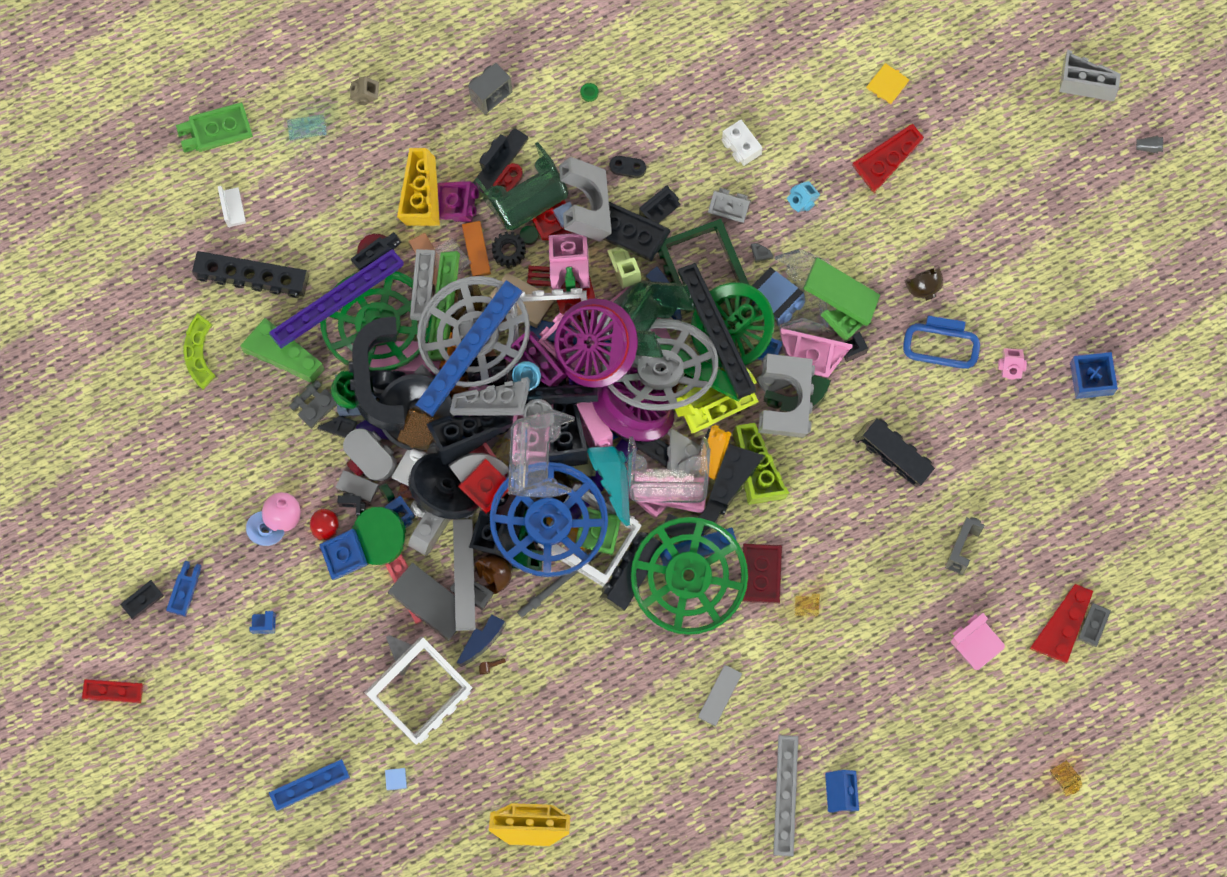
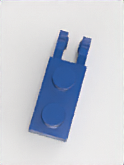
M184 561L166 609L167 612L184 617L187 615L202 568L200 564H196L192 576H186L190 568L189 561Z

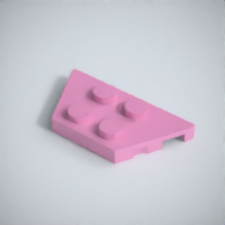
M780 329L785 355L813 359L812 365L815 366L814 375L826 379L852 348V344Z

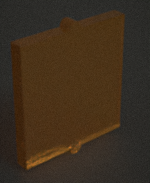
M409 409L405 419L404 430H401L397 440L410 445V448L415 447L427 452L432 438L426 424L436 419L426 416V413L421 414Z

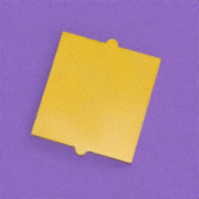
M885 63L866 88L875 93L878 98L881 97L892 104L910 79L899 73V70H895Z

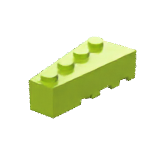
M756 424L736 425L732 432L735 446L766 456L763 462L757 466L753 475L744 483L748 505L786 499L789 491L773 463L771 454L769 455L765 447L766 444L761 434L758 433Z

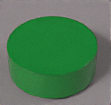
M593 83L584 84L580 90L582 99L587 102L595 101L599 95L598 87Z

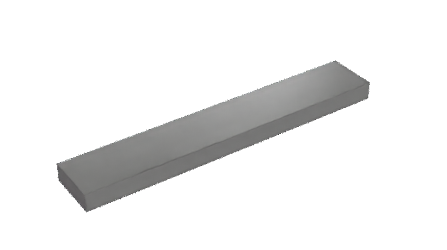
M472 519L453 520L456 631L475 630L473 549L469 548L473 535Z
M778 735L773 856H794L798 736Z

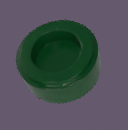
M531 225L524 226L520 231V238H523L524 243L532 245L537 242L539 237L538 230Z
M384 483L379 486L381 494L388 503L395 500V496L388 484Z

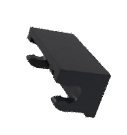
M666 185L639 208V215L659 224L681 205L678 202L679 198Z

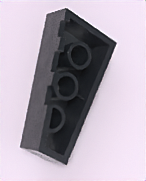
M875 418L866 422L853 440L856 443L864 442L868 452L880 455V459L884 464L891 468L893 466L896 467L895 472L915 487L921 486L935 469L931 465V460L917 453L916 447L903 441V437L898 432H893L889 429L888 424L884 420Z

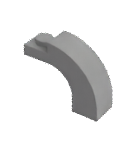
M485 453L466 454L449 464V467L460 482L485 458L503 476L510 471L501 460ZM511 488L507 493L510 495L514 491Z

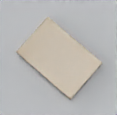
M506 273L501 280L502 282L509 281L524 291L525 294H533V291L539 290L509 273ZM497 287L494 289V291L489 297H494L497 291ZM555 300L523 302L526 306L531 326L535 328L539 326ZM517 304V312L519 316L522 314V311L519 305Z

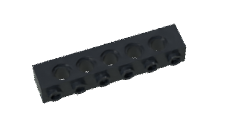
M197 251L192 269L194 277L201 282L212 280L219 285L229 283L233 284L236 288H244L246 286L258 292H261L263 289L275 295L285 293L292 298L305 296L309 274L304 269ZM212 267H218L215 272H210ZM236 270L234 275H228L229 271ZM249 273H254V274H255V275H254L252 278H250V279L246 278V276H247ZM268 276L273 277V279L269 282L264 281L265 278ZM285 280H291L290 284L283 285Z

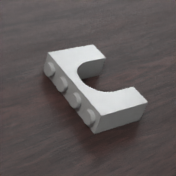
M569 157L559 165L560 181L582 190L590 201L591 210L573 205L563 213L564 229L600 242L611 234L606 170Z
M767 354L763 358L762 377L784 379L790 382L798 393V403L796 408L790 412L763 410L759 414L758 433L804 438L810 433L811 421H809V414L812 413L813 404L810 402V395L813 394L814 390L811 378L815 373V366L812 365L813 359Z

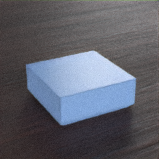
M405 768L385 770L387 791L407 789Z

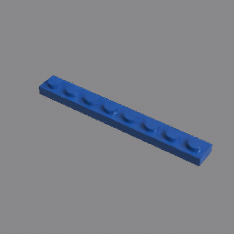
M507 280L504 282L416 403L417 407L430 416L435 414L523 293L521 289Z

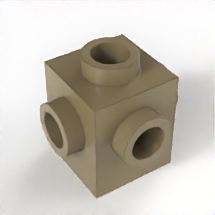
M365 76L351 82L350 99L356 101L359 105H367L377 100L379 82Z

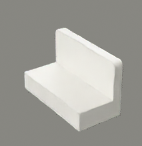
M218 186L224 220L227 226L232 227L245 224L246 219L239 188L223 190L222 186Z

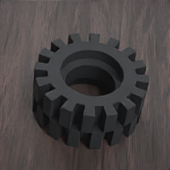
M507 231L505 235L500 233L499 238L495 237L494 242H492V254L496 263H500L502 267L506 265L507 268H510L511 265L516 267L517 263H522L521 260L525 258L526 248L524 240L520 238L519 234L515 235L514 232L508 234ZM506 244H512L516 247V252L511 256H506L502 253V247Z

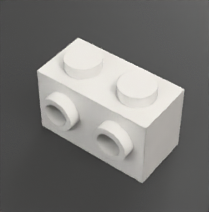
M739 120L723 131L722 142L727 149L730 147L733 151L732 155L738 163L741 162L745 166L762 155V146L742 120Z

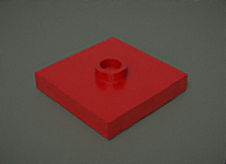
M485 458L458 487L487 514L491 510V504L496 492L506 478ZM510 486L504 492L502 497L511 489Z

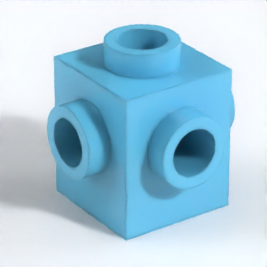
M807 181L795 185L790 190L791 194L786 199L797 212L809 211L814 207V202L820 196V193Z

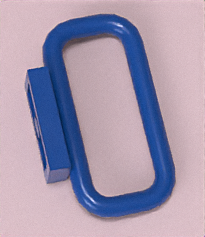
M928 315L926 324L915 323L906 330L903 351L909 359L969 369L978 361L980 340L974 333L964 331L966 324L964 321ZM915 331H924L969 339L973 343L971 358L968 361H959L914 353L911 350L912 335Z

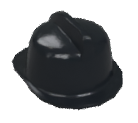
M386 370L370 372L372 394L380 399L383 391L391 382L407 374L402 371Z

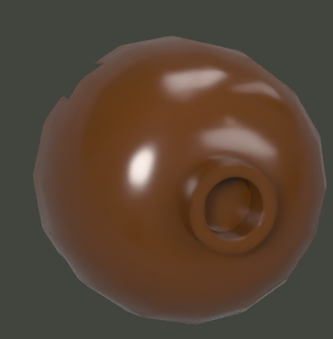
M494 554L477 560L478 562L475 563L478 577L480 579L484 577L485 581L489 584L485 587L492 591L493 594L501 592L509 585L512 577V566L508 560Z

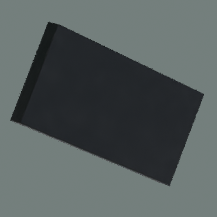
M609 202L611 234L603 240L652 262L670 234V229Z

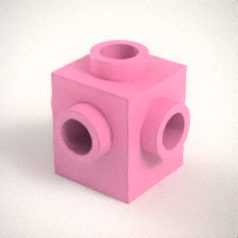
M1003 349L1002 359L999 358L998 370H1001L1002 377L1011 380L1022 378V372L1026 371L1027 365L1026 360H1024L1023 349Z

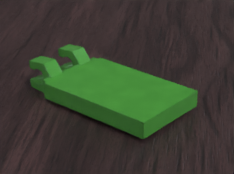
M242 102L189 116V121L176 125L179 137L189 133L192 138L181 141L184 153L195 149L202 152L253 137Z

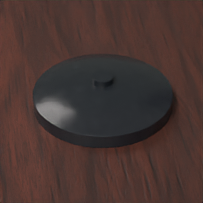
M419 373L403 375L391 382L379 399V403L383 405H403L404 430L389 431L382 429L387 438L401 448L420 451L434 447L426 424L445 416L455 418V415L450 413L452 404L450 393L433 416H430L416 406L420 397L434 380L433 377Z
M431 453L418 459L409 474L408 485L413 498L423 509L445 519L466 518L479 509V506L458 487L461 483L449 467L450 463L443 465L438 453Z

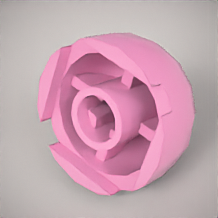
M284 492L275 493L264 502L262 520L271 530H284L285 532L295 528L299 523L301 515L299 502L292 495Z

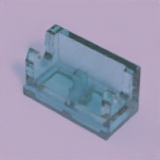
M324 115L287 120L290 141L327 135Z

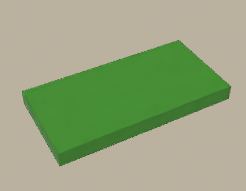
M818 257L813 261L803 287L804 290L865 326L870 324L880 294Z

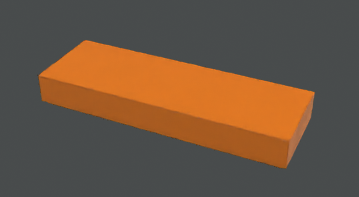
M480 221L462 224L472 276L491 275Z

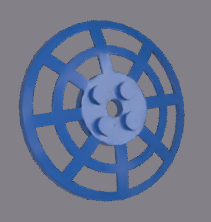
M541 462L517 470L501 484L491 504L490 530L498 550L513 566L535 576L559 577L581 569L598 553L607 533V507L600 490L584 473L565 464ZM546 470V482L533 484L524 490L516 482L520 477L529 473ZM554 471L569 474L579 479L583 485L575 492L565 485L554 483ZM510 486L517 496L509 508L508 516L497 515L496 511L499 501ZM545 489V498L536 502L528 496L531 492ZM553 489L568 494L570 498L564 503L553 499ZM588 490L593 493L598 502L601 519H589L587 507L581 499ZM522 500L529 508L526 516L514 517L516 507ZM575 503L579 505L583 519H572L569 509ZM550 517L554 520V524L546 526L543 523V519ZM496 523L507 524L509 535L516 545L508 552L503 548L499 540ZM513 525H523L526 528L528 536L521 542L515 534ZM583 527L582 534L576 544L567 537L571 528ZM589 527H601L598 541L592 552L587 555L580 547L586 540ZM533 541L544 545L543 555L536 554L526 547ZM562 542L569 549L562 554L551 556L552 545ZM520 552H523L530 558L543 561V572L527 568L513 558ZM572 554H575L582 560L569 569L551 572V561L562 560Z

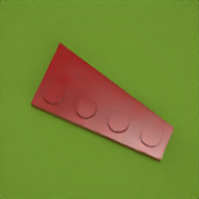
M912 123L853 162L852 166L875 194L923 141L924 137Z
M1074 584L1032 644L1030 650L1067 664L1093 590Z

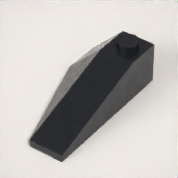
M462 415V417L455 418L445 416L426 424L443 465L469 454L513 426L508 415Z

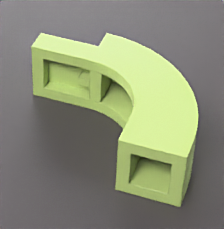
M620 247L607 250L614 273L622 288L641 283V273L634 257L630 258L628 251Z

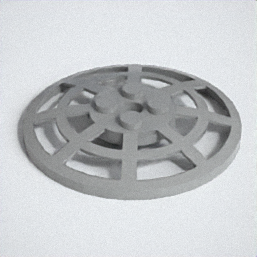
M484 276L462 278L443 287L428 302L419 321L417 339L421 356L435 375L439 373V370L431 361L427 351L439 349L442 357L447 361L450 356L445 348L455 345L458 347L482 314L481 311H475L473 303H490L493 299L486 296L471 297L468 286L478 284L497 287V293L504 282ZM461 288L463 299L451 306L446 313L436 308L439 302L447 295ZM520 297L516 302L522 314L512 318L510 312H508L505 316L507 321L499 324L476 356L478 357L479 366L468 367L465 371L480 372L481 381H458L456 385L463 387L486 385L507 374L520 360L526 349L530 333L529 315ZM466 306L467 314L463 315L459 320L451 317L458 309ZM432 314L441 320L437 330V342L426 343V327ZM524 322V340L520 350L516 351L511 348L515 334L514 326ZM447 323L454 327L453 338L443 340V333ZM509 329L506 346L497 342L499 332ZM493 348L501 352L493 361L486 362L485 354L489 353ZM506 355L514 358L504 370L489 378V368L498 364Z
M652 319L634 324L636 332L643 331L646 341L638 344L637 352L648 347L649 353L645 354L641 359L635 357L633 364L638 366V373L625 374L617 382H623L628 390L637 396L630 399L619 392L613 384L608 386L622 401L641 409L670 410L686 406L704 395L715 381L718 372L716 348L704 332L686 322L673 319ZM668 328L682 332L677 340L668 338L654 339L651 329ZM690 334L701 341L708 352L698 356L691 347L684 344L688 335ZM656 345H671L673 348L671 351L657 350ZM682 349L692 359L683 362L677 354ZM604 353L605 357L609 361L610 356ZM712 359V374L709 382L700 381L701 363ZM603 364L602 367H603V372H604L605 370H607V368H606V366ZM695 366L693 379L683 376L684 369ZM664 368L665 370L660 372L656 369ZM640 380L645 387L640 392L631 385L630 381ZM678 383L688 385L675 394L672 391V387ZM693 387L702 388L695 395L677 402L676 398L686 394ZM653 389L664 390L666 396H652L648 394ZM643 399L653 401L668 400L670 404L641 403Z

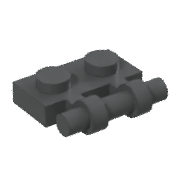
M318 380L306 386V390L301 395L293 398L294 401L289 405L293 411L298 407L302 409L297 415L311 429L337 406L332 395L326 389L321 393L317 391L322 386ZM313 395L315 398L306 405L304 401Z

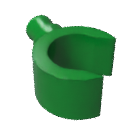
M566 267V292H571V289L576 288L572 267Z

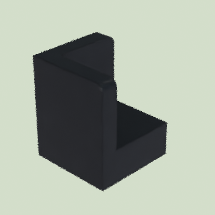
M860 332L854 334L852 340L845 342L852 344V348L844 356L846 363L867 354L868 346Z

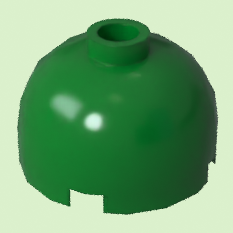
M344 370L334 378L331 385V395L339 406L354 409L357 408L354 390H350V379H353V373Z

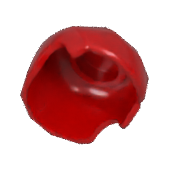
M319 509L314 512L310 519V530L315 538L329 540L336 535L339 526L336 513L330 509Z

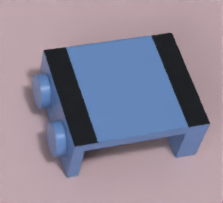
M771 267L752 285L768 299L779 327L787 323L792 318L793 313L796 310H800L806 301L802 290Z

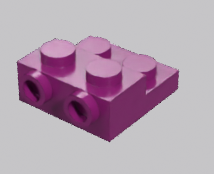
M471 181L437 183L439 219H452L455 222H472L473 216L477 214L475 199L479 198L477 186Z

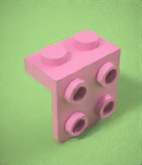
M984 613L979 617L975 614L967 621L969 625L964 629L962 626L953 633L954 637L951 640L954 647L974 670L981 669L1005 648L1004 643L986 624L988 618Z

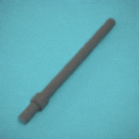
M598 552L591 561L598 557L602 552ZM579 571L559 577L536 597L530 598L528 600L529 603L517 611L519 616L522 618L533 608L537 609L543 600Z

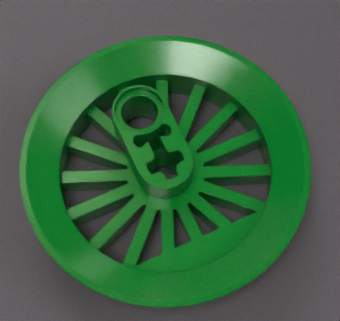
M734 282L715 287L709 292L719 312L726 319L723 321L736 348L738 343L741 358L746 366L758 359L770 344L775 323L772 307L768 299L758 289L748 284ZM736 298L735 311H733V307L730 299ZM742 298H747L745 304L741 306ZM753 301L757 303L755 307L751 306ZM723 302L726 303L729 316L720 307V304ZM694 310L691 325L707 335L696 310ZM752 310L751 316L746 318V313ZM764 320V326H752ZM748 331H764V332H763V335H762V338H761V337H759V336H757V335H755V334H753V333H751V332H748ZM744 334L760 342L754 347ZM691 335L697 352L700 355L707 353L708 350L703 343ZM742 339L752 350L748 354H746ZM718 358V367L723 368ZM712 359L706 360L707 362L712 364Z

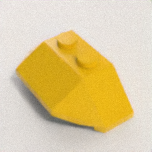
M511 803L490 813L489 831L509 845L551 846L570 833L571 816L553 805Z

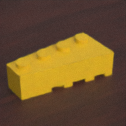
M409 148L397 218L406 226H440L436 159L427 148Z

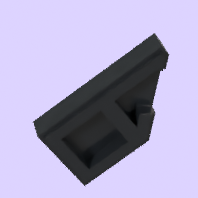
M338 416L323 425H319L317 429L346 438L351 431L356 429L357 421Z

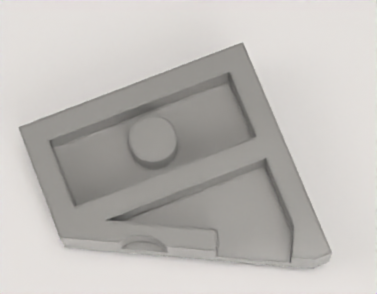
M669 429L670 447L667 449L669 457L667 472L679 479H685L690 473L701 446L674 429Z

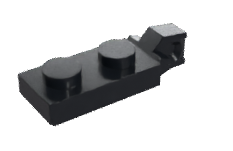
M395 232L383 239L379 237L352 257L351 262L360 271L390 250H394L402 242Z

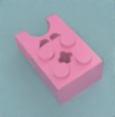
M576 233L550 235L551 290L561 289L562 284L565 282L566 267H572L575 281L580 284L581 288H590L587 237Z

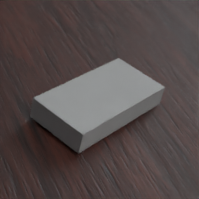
M343 470L336 485V489L346 493H353L355 496H361L363 500L369 503L372 502L379 488L378 484Z

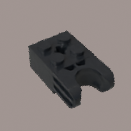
M512 492L509 497L508 493H506L500 499L496 511L497 515L508 516L509 508L517 496L515 492ZM522 500L516 507L514 517H524L527 506ZM480 510L469 548L504 558L492 537L490 511L486 514ZM496 523L499 540L503 548L508 552L515 546L509 535L508 526L504 523ZM513 525L518 538L521 525Z

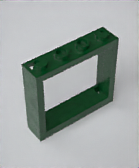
M722 219L667 238L657 252L659 259H663L665 263L663 265L666 276L670 275L672 280L670 284L674 292H677L679 306L681 309H684L685 313L694 311L695 307L692 301L688 300L667 248L716 231L737 283L749 285Z

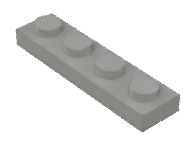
M416 249L410 312L411 320H420L426 305L432 298L435 250Z

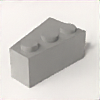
M1067 49L1063 61L1059 92L1114 101L1119 90L1121 74L1099 64L1097 66L1089 62L1088 58H1080L1072 54L1073 51Z

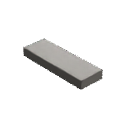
M724 665L698 716L699 719L716 727L742 673Z

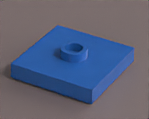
M351 529L319 544L332 580L339 579L368 565L355 529Z

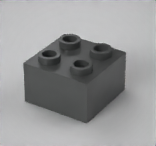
M497 63L486 67L479 77H474L468 85L471 101L485 115L513 92L511 77Z

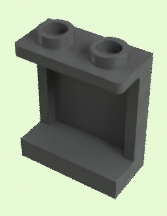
M966 517L945 568L961 575L964 574L970 560L960 556L968 533L977 537L981 534L985 526L981 523V520L974 517Z

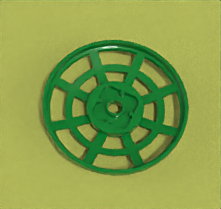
M395 271L385 278L383 288L367 290L345 305L341 312L336 311L329 317L338 320V331L342 339L331 344L327 333V318L320 322L323 340L330 352L338 360L349 366V361L343 358L336 350L346 346L352 351V343H354L358 332L373 320L384 317H396L397 335L403 333L409 334V336L400 347L395 342L375 345L368 353L369 372L375 370H395L417 358L420 354L419 349L408 358L402 352L410 345L418 333L417 320H412L411 327L401 326L400 317L408 311L409 313L411 312L412 300L408 301L400 293L391 290L393 279L413 289V279ZM354 274L340 281L335 287H337L338 285L352 277ZM382 295L380 302L370 304L366 302L364 297ZM389 296L399 300L404 305L396 310L388 304ZM358 302L361 309L356 317L346 315L349 309ZM432 314L430 316L428 328H426V343L429 342ZM344 322L354 324L356 333L346 337ZM387 344L391 352L385 354H374L376 346ZM396 356L400 361L397 364L386 367H370L372 359H385Z
M676 518L657 526L643 539L633 558L631 586L639 607L656 625L677 634H701L721 626L739 608L747 589V563L739 543L723 527L703 518ZM679 523H696L693 534L679 535L671 539L664 530L669 526ZM704 525L721 533L730 544L720 550L712 541L702 537ZM658 534L663 544L654 552L650 563L639 561L646 544L652 537ZM692 540L690 550L678 553L673 545L679 541ZM699 542L709 546L715 553L705 559L697 553ZM667 548L672 556L667 566L656 564L659 555ZM733 551L736 552L740 563V582L729 580V567L725 556ZM720 560L722 565L723 578L712 576L710 565ZM637 568L648 570V584L652 594L642 600L637 587ZM686 570H692L694 573L693 578L689 581L683 578V573ZM654 572L665 574L666 585L659 590L656 589L654 584ZM710 584L721 586L714 599L709 601L705 592ZM727 588L739 590L731 607L720 617L714 606L722 599ZM670 591L679 596L677 608L665 602L662 596ZM698 597L703 607L698 609L685 610L687 599ZM657 601L663 608L676 614L674 626L658 619L647 607ZM708 612L714 621L698 628L682 627L684 616H695Z

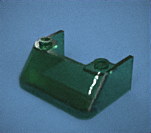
M539 142L535 143L540 157L535 162V168L538 173L508 192L499 185L487 190L478 178L475 179L482 199L507 230L517 229L568 196V188L564 182L560 181V173Z
M641 281L635 284L620 305L629 314L636 328L638 338L636 355L662 358L663 353L655 332L649 331L657 318H670L677 309H695L687 284ZM613 328L609 331V334L613 333Z

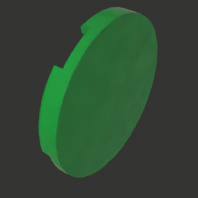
M372 507L357 517L352 529L356 530L367 563L386 565L397 559L404 549L406 533L405 525L400 516L388 508Z

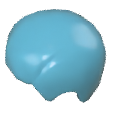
M529 361L519 363L513 369V382H518L522 378L528 377L530 379L528 391L536 388L541 379L539 367Z

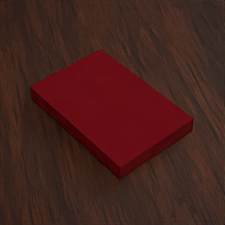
M743 543V553L748 569V582L742 602L780 604L782 545Z

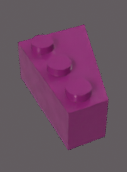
M530 331L526 349L515 366L521 362H532L540 369L541 382L548 386H558L568 376L562 370L556 358L539 342L540 339L536 334ZM525 333L512 343V349L520 350ZM508 355L504 357L509 362H512L514 359Z

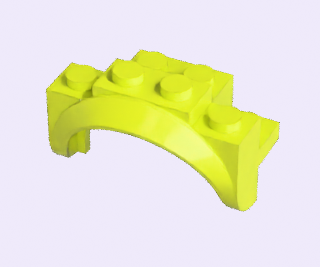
M747 369L753 383L756 384L757 381L755 377L750 372V370ZM693 387L686 394L676 398L677 402L695 395L702 388ZM710 387L699 399L686 406L676 408L675 411L678 417H685L691 433H696L759 401L755 393L741 398L738 402Z

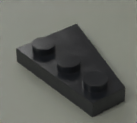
M728 444L709 499L729 506L743 488L744 483L753 475L757 466L763 462L766 456Z

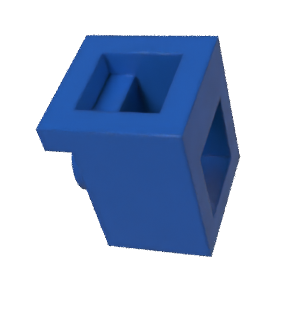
M401 496L385 506V508L391 509L397 514L405 513V516L401 518L405 528L413 523L414 514Z

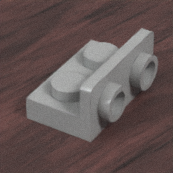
M719 188V191L715 190L708 213L744 223L749 204L751 203V200L747 199L748 196L737 193V196L729 194L730 190Z

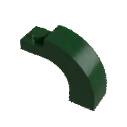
M817 375L811 378V384L814 385L813 394L810 395V402L813 404L812 411L826 397L831 380ZM766 390L763 402H766V405L772 408L781 407L780 412H790L796 408L798 396L788 397Z

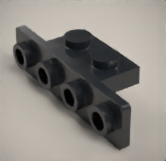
M513 128L507 137L500 134L498 138L492 141L490 149L487 153H483L479 163L482 171L473 181V184L477 186L479 191L484 194L489 193L494 182L528 141L529 138L526 134Z

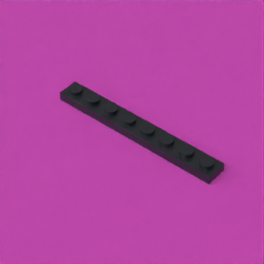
M693 263L679 268L678 274L708 337L716 348L718 358L737 398L740 399L756 393L755 385L697 264Z

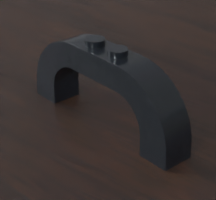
M396 317L379 318L365 325L358 332L354 340L352 361L348 362L349 373H353V379H350V390H354L355 403L360 414L375 427L389 431L404 430L403 405H383L373 397L370 386L368 353L377 344L396 342Z
M708 429L701 444L700 450L704 452L711 429ZM709 499L705 510L697 518L717 523L720 516L725 515L728 505ZM668 514L665 522L678 517ZM679 523L669 526L664 530L671 539L679 535L693 534L696 523ZM704 525L701 536L706 535L713 528Z

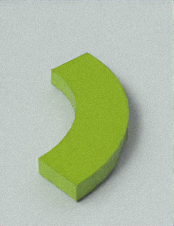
M197 313L186 331L183 353L189 374L196 384L204 390L216 377L208 368L203 354L206 335L213 325Z

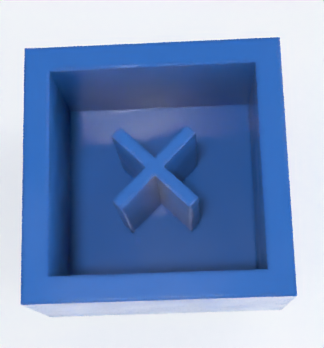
M1112 352L1073 356L1070 368L1075 399L1115 394L1118 387Z

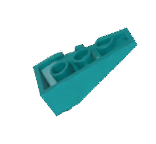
M614 446L588 448L587 453L595 471H598L603 479L601 480L603 487L611 495L609 500L619 520L626 527L629 526L628 471L625 465L627 459L622 451L619 452Z

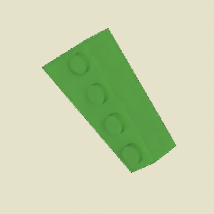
M266 318L240 345L244 353L272 364L310 383H314L325 370L322 362L294 340L281 349L269 334L276 326Z

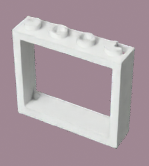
M573 288L571 292L555 289L552 290V293H544L543 290L533 291V294H525L522 291L523 293L520 296L523 302L581 298V301L587 300V291H582V288ZM517 302L510 309L512 318L518 316ZM518 325L514 326L515 334L513 343L519 338ZM577 351L566 353V357L569 359Z
M575 484L572 490L576 492L582 485L578 486ZM588 490L581 499L600 510L597 500ZM605 503L607 513L617 515L613 506ZM630 516V525L627 528L631 531L604 574L589 564H586L577 571L603 587L642 526L638 523L639 521L634 519L635 517ZM537 544V546L544 549V545ZM555 544L552 545L551 555L562 554L567 550ZM572 554L561 561L573 567L582 560Z
M420 637L364 693L417 745L429 737L428 733L432 728L437 729L443 723L441 719L446 714L451 715L456 710V704L460 700L464 701L468 698L467 696L471 693L472 687L423 637ZM424 648L461 687L413 734L376 695Z

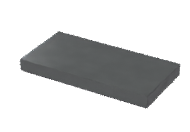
M412 563L388 590V594L449 641L457 632L455 596Z

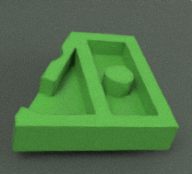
M838 309L832 311L825 310L821 314L844 341H847L863 326L862 323Z

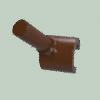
M505 658L493 662H482L479 666L480 675L490 674V667L505 663Z

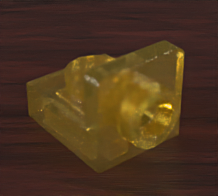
M1067 760L1050 770L1051 775L1061 786L1066 797L1077 793L1082 787L1081 777Z

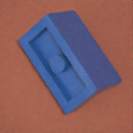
M838 770L827 772L825 778L828 812L859 811L856 771Z

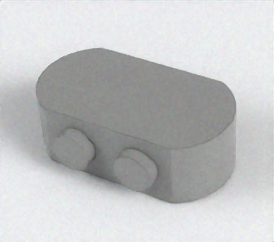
M355 429L344 440V452L369 479L385 481L392 477L397 468V460L392 455L394 451L388 445L384 446L380 442L381 437L375 431Z
M426 511L409 540V547L427 556L435 546L450 519L441 518Z

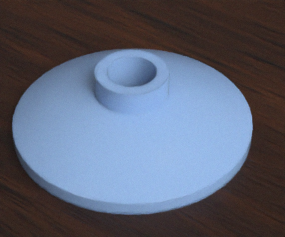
M262 511L253 514L246 524V533L250 540L262 546L276 544L285 533L284 530L273 531L268 528L262 520Z

